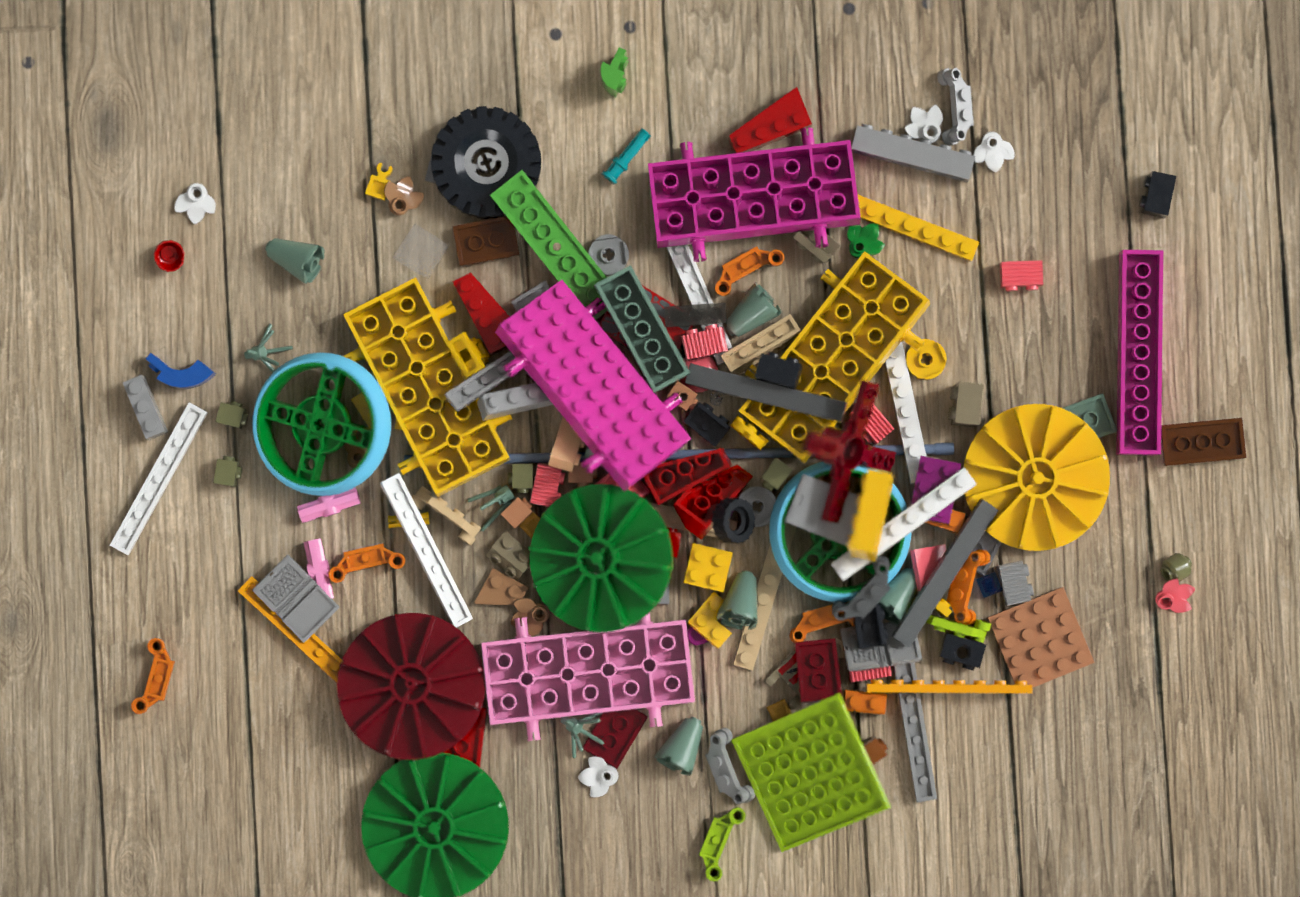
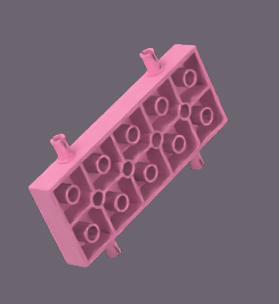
M649 613L638 621L637 625L611 632L581 631L531 637L528 633L527 617L521 618L522 626L520 618H514L517 636L515 639L481 643L490 725L524 721L527 727V741H533V732L535 740H541L538 724L540 719L646 707L649 712L650 727H655V718L657 719L658 727L663 726L660 707L663 705L695 702L686 620L653 623Z

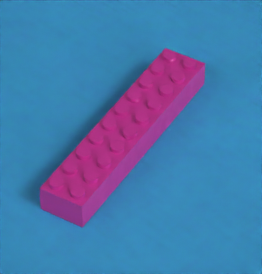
M1121 250L1119 252L1116 455H1161L1164 250Z

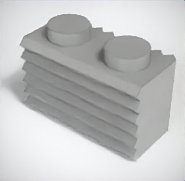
M1017 561L997 566L1005 606L1031 601V596H1034L1032 585L1028 584L1026 576H1029L1027 564H1023V561Z

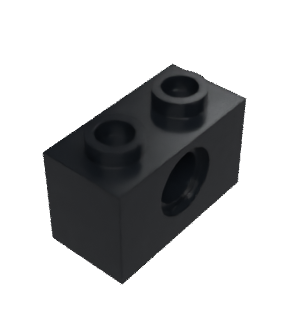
M945 633L938 657L943 658L942 662L954 665L955 661L963 663L962 668L974 671L975 667L980 668L986 644ZM963 646L967 650V655L964 658H959L957 656V649Z

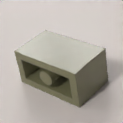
M775 458L760 478L763 481L761 485L770 491L773 489L777 491L792 469L778 458Z

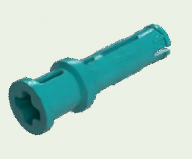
M641 128L618 157L613 158V163L601 174L615 185L617 183L616 180L623 171L628 170V164L651 138V135Z

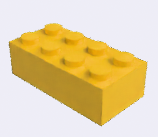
M868 469L867 474L862 476L861 490H863V494H859L856 506L859 511L858 514L853 516L852 530H854V533L849 534L847 546L848 550L851 551V557L876 562L893 487V474Z

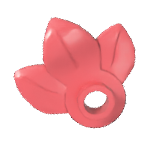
M1178 579L1169 580L1163 585L1162 591L1156 594V604L1161 609H1171L1176 613L1190 611L1192 608L1186 599L1194 593L1195 588L1189 584L1179 585Z

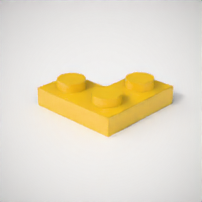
M713 592L687 624L715 648L719 649L732 633L717 621V613L724 600Z

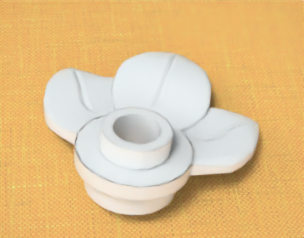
M934 105L928 113L920 108L913 107L911 111L912 124L905 127L907 134L914 139L922 138L932 143L937 141L941 135L939 126L943 121V115L939 107ZM927 130H933L934 135L928 136Z
M988 132L983 136L982 143L974 151L975 162L985 161L990 170L997 172L1002 167L1004 159H1014L1013 147L1009 142L1003 141L998 133ZM991 139L996 140V143L993 146L989 145V141Z
M199 183L190 185L187 193L179 195L175 203V212L187 211L189 219L194 224L199 223L203 219L205 212L214 213L216 208L214 199L207 195L206 188ZM196 190L201 192L199 197H194Z
M589 757L588 763L590 767L583 770L578 775V779L584 785L591 786V797H600L608 792L609 786L617 782L618 771L613 766L607 765L601 757ZM605 773H609L611 778L606 779Z

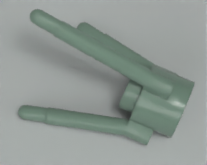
M499 485L492 490L467 500L472 502L494 494L495 498L482 505L480 510H484L495 502H498L499 505L503 504L481 527V531H484L512 503L511 500L515 498L507 485L503 487Z

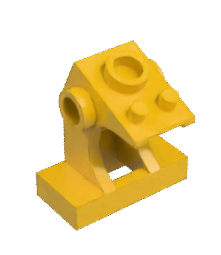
M466 332L447 342L466 378L484 369L485 364L489 362L490 356L481 340L475 337L469 339Z

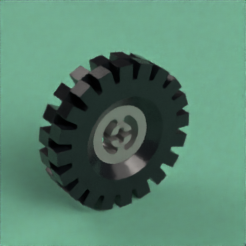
M487 106L476 107L474 110L467 109L460 112L459 116L452 117L446 123L447 125L443 129L441 128L431 152L433 178L442 197L453 208L460 210L461 213L468 216H477L482 219L505 216L490 194L521 170L537 187L541 173V151L535 135L531 132V128L514 113L505 112L504 109L498 107L487 108ZM490 149L497 153L495 156L485 153L487 161H492L490 162L491 171L495 169L497 162L501 163L500 170L495 175L482 177L476 173L479 170L483 173H488L486 166L481 165L483 164L481 155L478 157L476 164L472 163L471 158L480 150Z

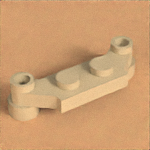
M421 486L418 492L411 496L417 509L422 510L426 504L461 528L462 531L458 537L471 546L476 540L475 536L481 527L472 521L469 524L463 518L465 515L456 508L452 511L447 507L448 503L440 497L435 499L433 496H430L431 492Z

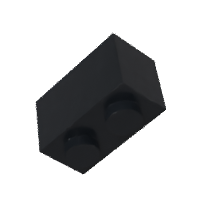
M1152 171L1149 176L1146 175L1143 185L1146 188L1145 195L1141 196L1139 207H1142L1141 213L1166 218L1169 215L1177 176Z
M772 352L762 353L755 374L756 380L797 389L803 369L799 360L787 357V360L779 358L780 355Z

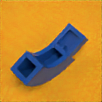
M152 353L146 358L150 362L148 366L156 373L159 370L161 371L157 379L175 388H195L205 384L216 375L214 371L200 360H197L187 369L175 370Z

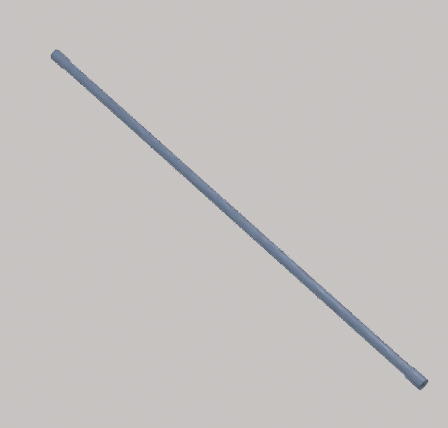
M954 443L924 444L926 454L954 455ZM874 445V447L894 451L896 455H905L903 445ZM757 448L724 449L729 459L795 457L784 448H762L761 450ZM716 449L678 450L666 460H677ZM578 452V454H581L580 462L588 459L584 457L586 452ZM551 453L508 454L510 460L503 464L549 463ZM404 455V460L414 455Z

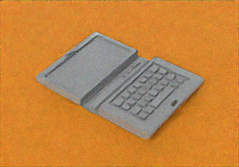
M803 474L785 522L847 546L849 534L854 533V530H852L853 516L858 514L859 511L856 506L858 495L849 492L839 524L822 520L821 516L830 484Z
M288 554L252 589L303 643L340 608Z
M887 622L883 623V628H886L888 633V640H885L886 645L858 649L855 626L840 629L849 671L919 662L922 660L918 638H915L910 647L905 646L891 636L898 625Z

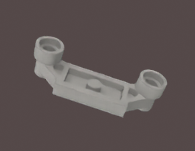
M957 68L940 70L937 75L938 82L942 86H950L953 127L952 129L945 130L942 134V140L947 146L963 141L966 138V132L969 127L974 126L971 88L964 82L961 72Z
M721 728L710 737L711 744L709 753L705 755L719 792H724L733 798L736 804L747 803L754 799L755 792L749 785L740 786L725 748L726 744L731 742L733 735L728 728Z

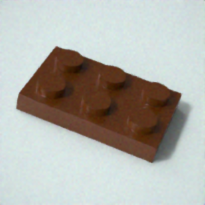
M507 216L452 226L460 267L520 256L515 227Z

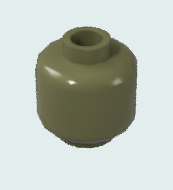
M1175 553L1162 562L1161 574L1166 581L1178 579L1180 582L1191 574L1192 562L1189 557Z

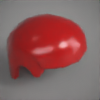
M164 240L154 250V261L161 270L166 272L176 271L184 264V249L178 242Z

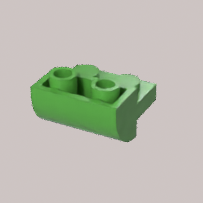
M620 47L610 65L602 62L601 65L603 87L609 94L617 97L618 93H623L627 84L624 70L628 64L626 50Z

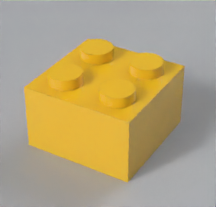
M693 543L683 583L724 592L733 552Z

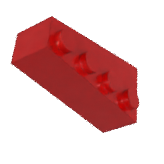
M795 87L730 134L729 142L733 152H751L797 134L804 128L806 130L811 128L812 122L798 88Z
M471 272L453 281L490 355L492 356L506 349V345L495 332L499 325L510 318V316Z
M724 448L662 463L644 476V479L658 505H661L733 465Z

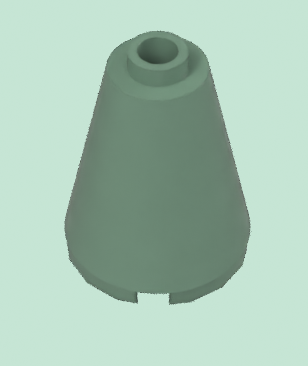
M278 238L270 240L265 249L270 259L305 284L313 282L322 267L318 264L320 259L324 260L325 251L322 246Z
M755 282L726 320L727 326L725 329L731 336L736 335L740 337L776 318L782 313V310L778 305L776 307L773 306L774 299L761 285H757Z
M912 567L910 569L905 568L888 583L891 589L877 603L880 605V608H883L885 619L896 625L904 617L917 592Z
M742 571L736 575L717 613V619L721 618L723 625L742 630L743 626H749L748 630L756 628L758 622L757 578L752 572Z
M692 716L690 719L685 718L657 751L654 758H657L659 763L673 771L682 770V775L691 776L703 731L701 721Z

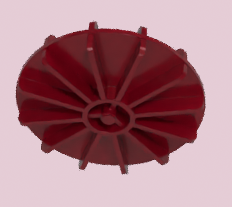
M398 613L378 620L364 629L354 639L344 654L337 678L338 703L350 730L370 749L387 757L402 760L426 759L441 754L455 746L468 734L475 724L482 709L485 695L483 666L470 640L449 622L436 616L422 613Z

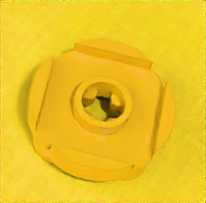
M922 339L925 343L922 347L920 346L921 349L918 352L912 347L909 348L906 353V363L909 372L917 379L930 380L942 373L947 356L944 348L939 343L930 339ZM923 354L931 356L932 359L929 361V365L921 363Z
M737 415L730 426L757 449L761 450L769 441L761 434L757 436L758 430L749 423L745 426L746 422Z

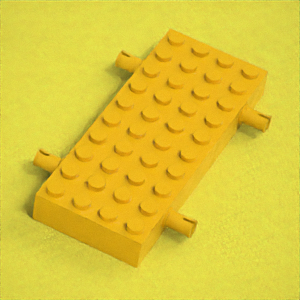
M865 251L843 279L839 278L829 269L825 271L826 275L823 274L821 280L834 288V291L781 356V359L787 360V357L797 359L803 367L796 390L847 402L846 411L856 399L861 379L870 382L900 342L904 341L917 352L921 349L920 346L922 347L925 341L912 333L911 328L930 306V301L927 297ZM752 364L749 367L750 370L747 369L745 375L756 379L757 367ZM748 399L739 409L741 416L804 464L812 455L802 451L808 431L822 434L826 427H835L837 424L836 421Z
M415 277L343 314L359 346H357V349L342 356L354 362L362 359L367 360L414 451V456L397 464L401 469V473L405 475L418 467L422 468L436 496L439 497L510 460L496 432V427L512 420L511 415L483 421L477 403L479 398L458 412L455 411L445 397L447 392L469 379L465 377L447 345L449 340L440 324V319L457 311L451 300L435 309L434 307L432 308Z

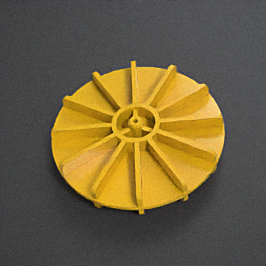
M1025 404L1010 408L996 415L976 434L964 460L963 468L967 470L976 482V486L965 493L970 511H973L980 498L995 507L998 512L985 531L1000 542L1022 550H1050L1076 540L1097 520L1109 494V462L1099 437L1080 417L1053 405Z

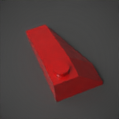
M736 464L709 481L705 480L701 485L686 490L673 505L685 528L702 540L713 528L712 517L716 505L722 499L737 498L753 476Z

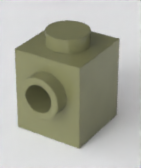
M231 401L230 404L221 402L215 422L242 429V426L247 424L249 414L246 413L247 409L242 408L243 404Z
M223 456V460L217 459L213 483L236 487L237 479H241L242 476L240 463L235 462V458Z
M512 464V473H508V483L512 485V489H517V493H529V489H533V464Z

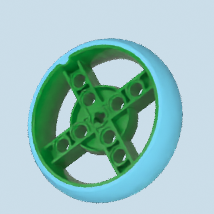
M321 352L296 357L280 366L270 375L258 394L253 411L252 428L254 442L262 461L279 481L301 493L331 496L355 488L377 469L389 444L391 416L382 388L364 367L346 357ZM323 368L317 394L307 397L298 406L277 400L283 387L293 377L306 370ZM346 376L360 388L365 396L371 413L372 428L352 423L347 407L340 401ZM330 380H333L335 384L333 390L329 388ZM325 400L329 401L330 405L328 409H325L324 407ZM283 408L287 411L286 418L281 414ZM301 414H304L306 418L304 424L300 421ZM272 421L292 426L294 438L303 448L297 472L288 465L277 448ZM320 421H322V423L324 424L323 428L322 425L319 424ZM339 425L343 427L342 435L337 431ZM358 430L362 433L360 441L356 437ZM315 439L319 441L318 449L314 447ZM345 443L367 449L359 464L346 475L332 480H320L327 454L337 451ZM310 459L314 461L313 469L309 466Z
M819 462L796 474L778 495L772 509L769 525L771 549L780 570L798 589L820 600L849 602L868 580L852 586L833 587L821 584L810 578L827 559L836 561L850 551L848 546L810 532L813 544L794 563L786 544L785 519L802 475L805 474L815 479L830 476L829 473L832 465ZM859 464L857 468L852 470L850 476L862 479L863 474H867L868 469H877ZM894 484L889 500L893 518L908 509L903 496ZM911 533L892 547L888 557L890 563L888 583L899 572L907 557ZM824 540H829L831 543L828 551H824L821 547ZM811 554L815 555L817 559L813 566L807 563V558ZM873 563L863 567L871 576L875 574ZM884 565L879 566L880 569L885 567Z

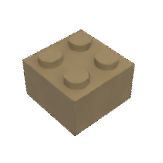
M958 382L951 388L950 400H953V406L949 408L948 420H951V425L977 427L980 425L984 384Z

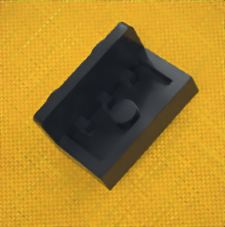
M698 402L683 422L716 447L731 428L728 425L730 422L721 414L717 417L712 413L714 409L706 402L703 404Z
M876 604L864 619L860 616L853 617L858 649L886 645L885 640H888L887 629L883 628L882 622L885 619L883 608H880L879 604Z

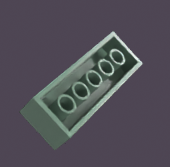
M631 265L594 285L646 382L654 393L690 374Z

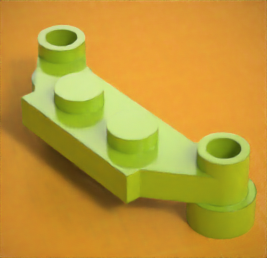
M930 615L926 623L934 625L935 630L946 632V629L954 631L953 635L962 638H965L966 635L973 636V640L984 643L987 631L989 632L991 628V623L979 619L975 620L974 627L935 615Z
M735 807L727 814L719 818H713L699 856L703 857L706 866V877L710 881L716 882L722 877V870L718 866V861L733 825L743 823L746 818L742 808ZM740 812L741 817L736 819L733 817V814ZM712 869H716L718 873L717 875L712 876L710 874V871Z

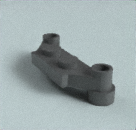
M878 556L876 562L873 561L875 574L847 604L843 601H837L833 604L832 613L834 617L838 620L858 616L864 619L891 589L888 585L890 563L886 557ZM881 565L885 566L883 569L879 568Z

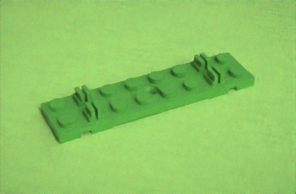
M523 170L519 171L490 194L491 198L558 282L563 280L584 307L596 298H600L594 285L606 279V275ZM559 243L561 245L560 250L555 251L553 245ZM606 307L594 315L593 318L597 320L607 312Z

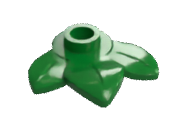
M868 224L863 228L860 225L849 226L847 238L850 241L849 252L853 257L860 258L864 251L869 255H877L883 250L885 244L877 240L879 236L878 224ZM856 245H861L863 249L857 250Z

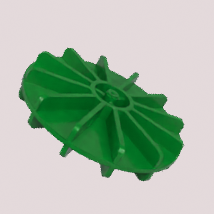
M593 484L569 491L558 498L542 513V517L535 528L531 546L528 549L530 551V570L534 582L533 587L536 588L542 601L553 615L581 630L611 632L637 623L660 603L674 567L672 566L673 552L668 528H666L658 512L646 499L628 489L624 492L620 486Z
M441 753L426 759L401 760L390 767L376 781L364 804L361 834L364 849L370 863L379 876L394 889L410 897H460L484 883L497 868L508 841L509 818L502 793L496 783L483 769L463 757Z

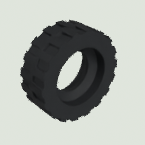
M725 498L716 505L713 511L712 527L719 540L725 543L740 544L750 538L749 536L753 533V528L755 527L754 509H752V505L747 500L742 498ZM733 510L738 515V524L734 531L731 530L729 524L730 515Z

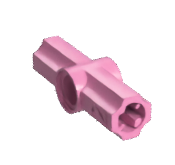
M355 487L340 494L320 496L317 500L297 506L302 523L322 516L328 517L337 514L343 509L361 504Z
M315 539L303 542L308 561V575L334 599L329 578L330 567L328 560L325 559L322 540Z

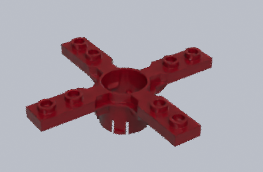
M861 379L850 420L844 422L843 429L826 427L822 434L811 431L807 433L802 451L814 454L817 460L832 465L829 473L832 482L821 516L822 520L839 524L840 518L843 515L844 504L849 494L850 475L852 470L857 468L859 464L891 472L892 466L895 463L896 452L866 445L862 438L864 428L868 425L869 419L872 416V409L880 384Z

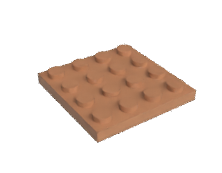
M1064 587L987 617L1013 682L1027 681V685H1032V688L1095 663Z

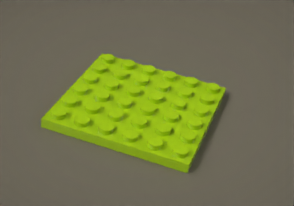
M840 693L731 740L781 852L891 807Z

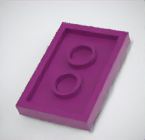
M921 456L911 506L959 472L961 464ZM954 502L930 518L929 521L949 524Z

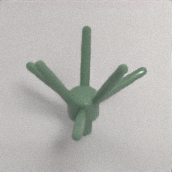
M269 324L259 345L252 347L251 350L248 349L244 353V357L247 360L252 358L255 361L261 360L273 373L275 369L271 364L279 366V362L266 357L267 354L292 350L293 346L266 350L264 344L274 333V330H271L272 324Z
M603 712L592 713L580 720L566 716L561 718L560 722L571 732L573 758H576V744L579 750L583 751L577 735L580 732L599 744H604V741L583 729V724L599 723L600 719L592 718Z

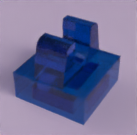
M995 572L976 579L983 598L1003 591Z

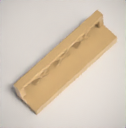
M789 314L720 356L731 374L741 375L747 369L750 370L749 367L752 364L755 366L759 364L762 353H778L790 346L801 330L792 315Z

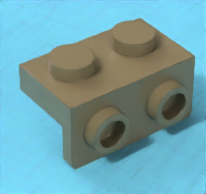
M813 230L798 231L793 237L797 240L795 243L801 249L805 250L807 248L812 252L811 256L819 263L822 261L824 263L828 262L840 247V244L829 235H827L829 244L827 247L823 248L822 240L821 248L815 247Z
M506 531L486 554L493 564L498 565L509 577L514 578L516 581L519 580L530 566V551Z

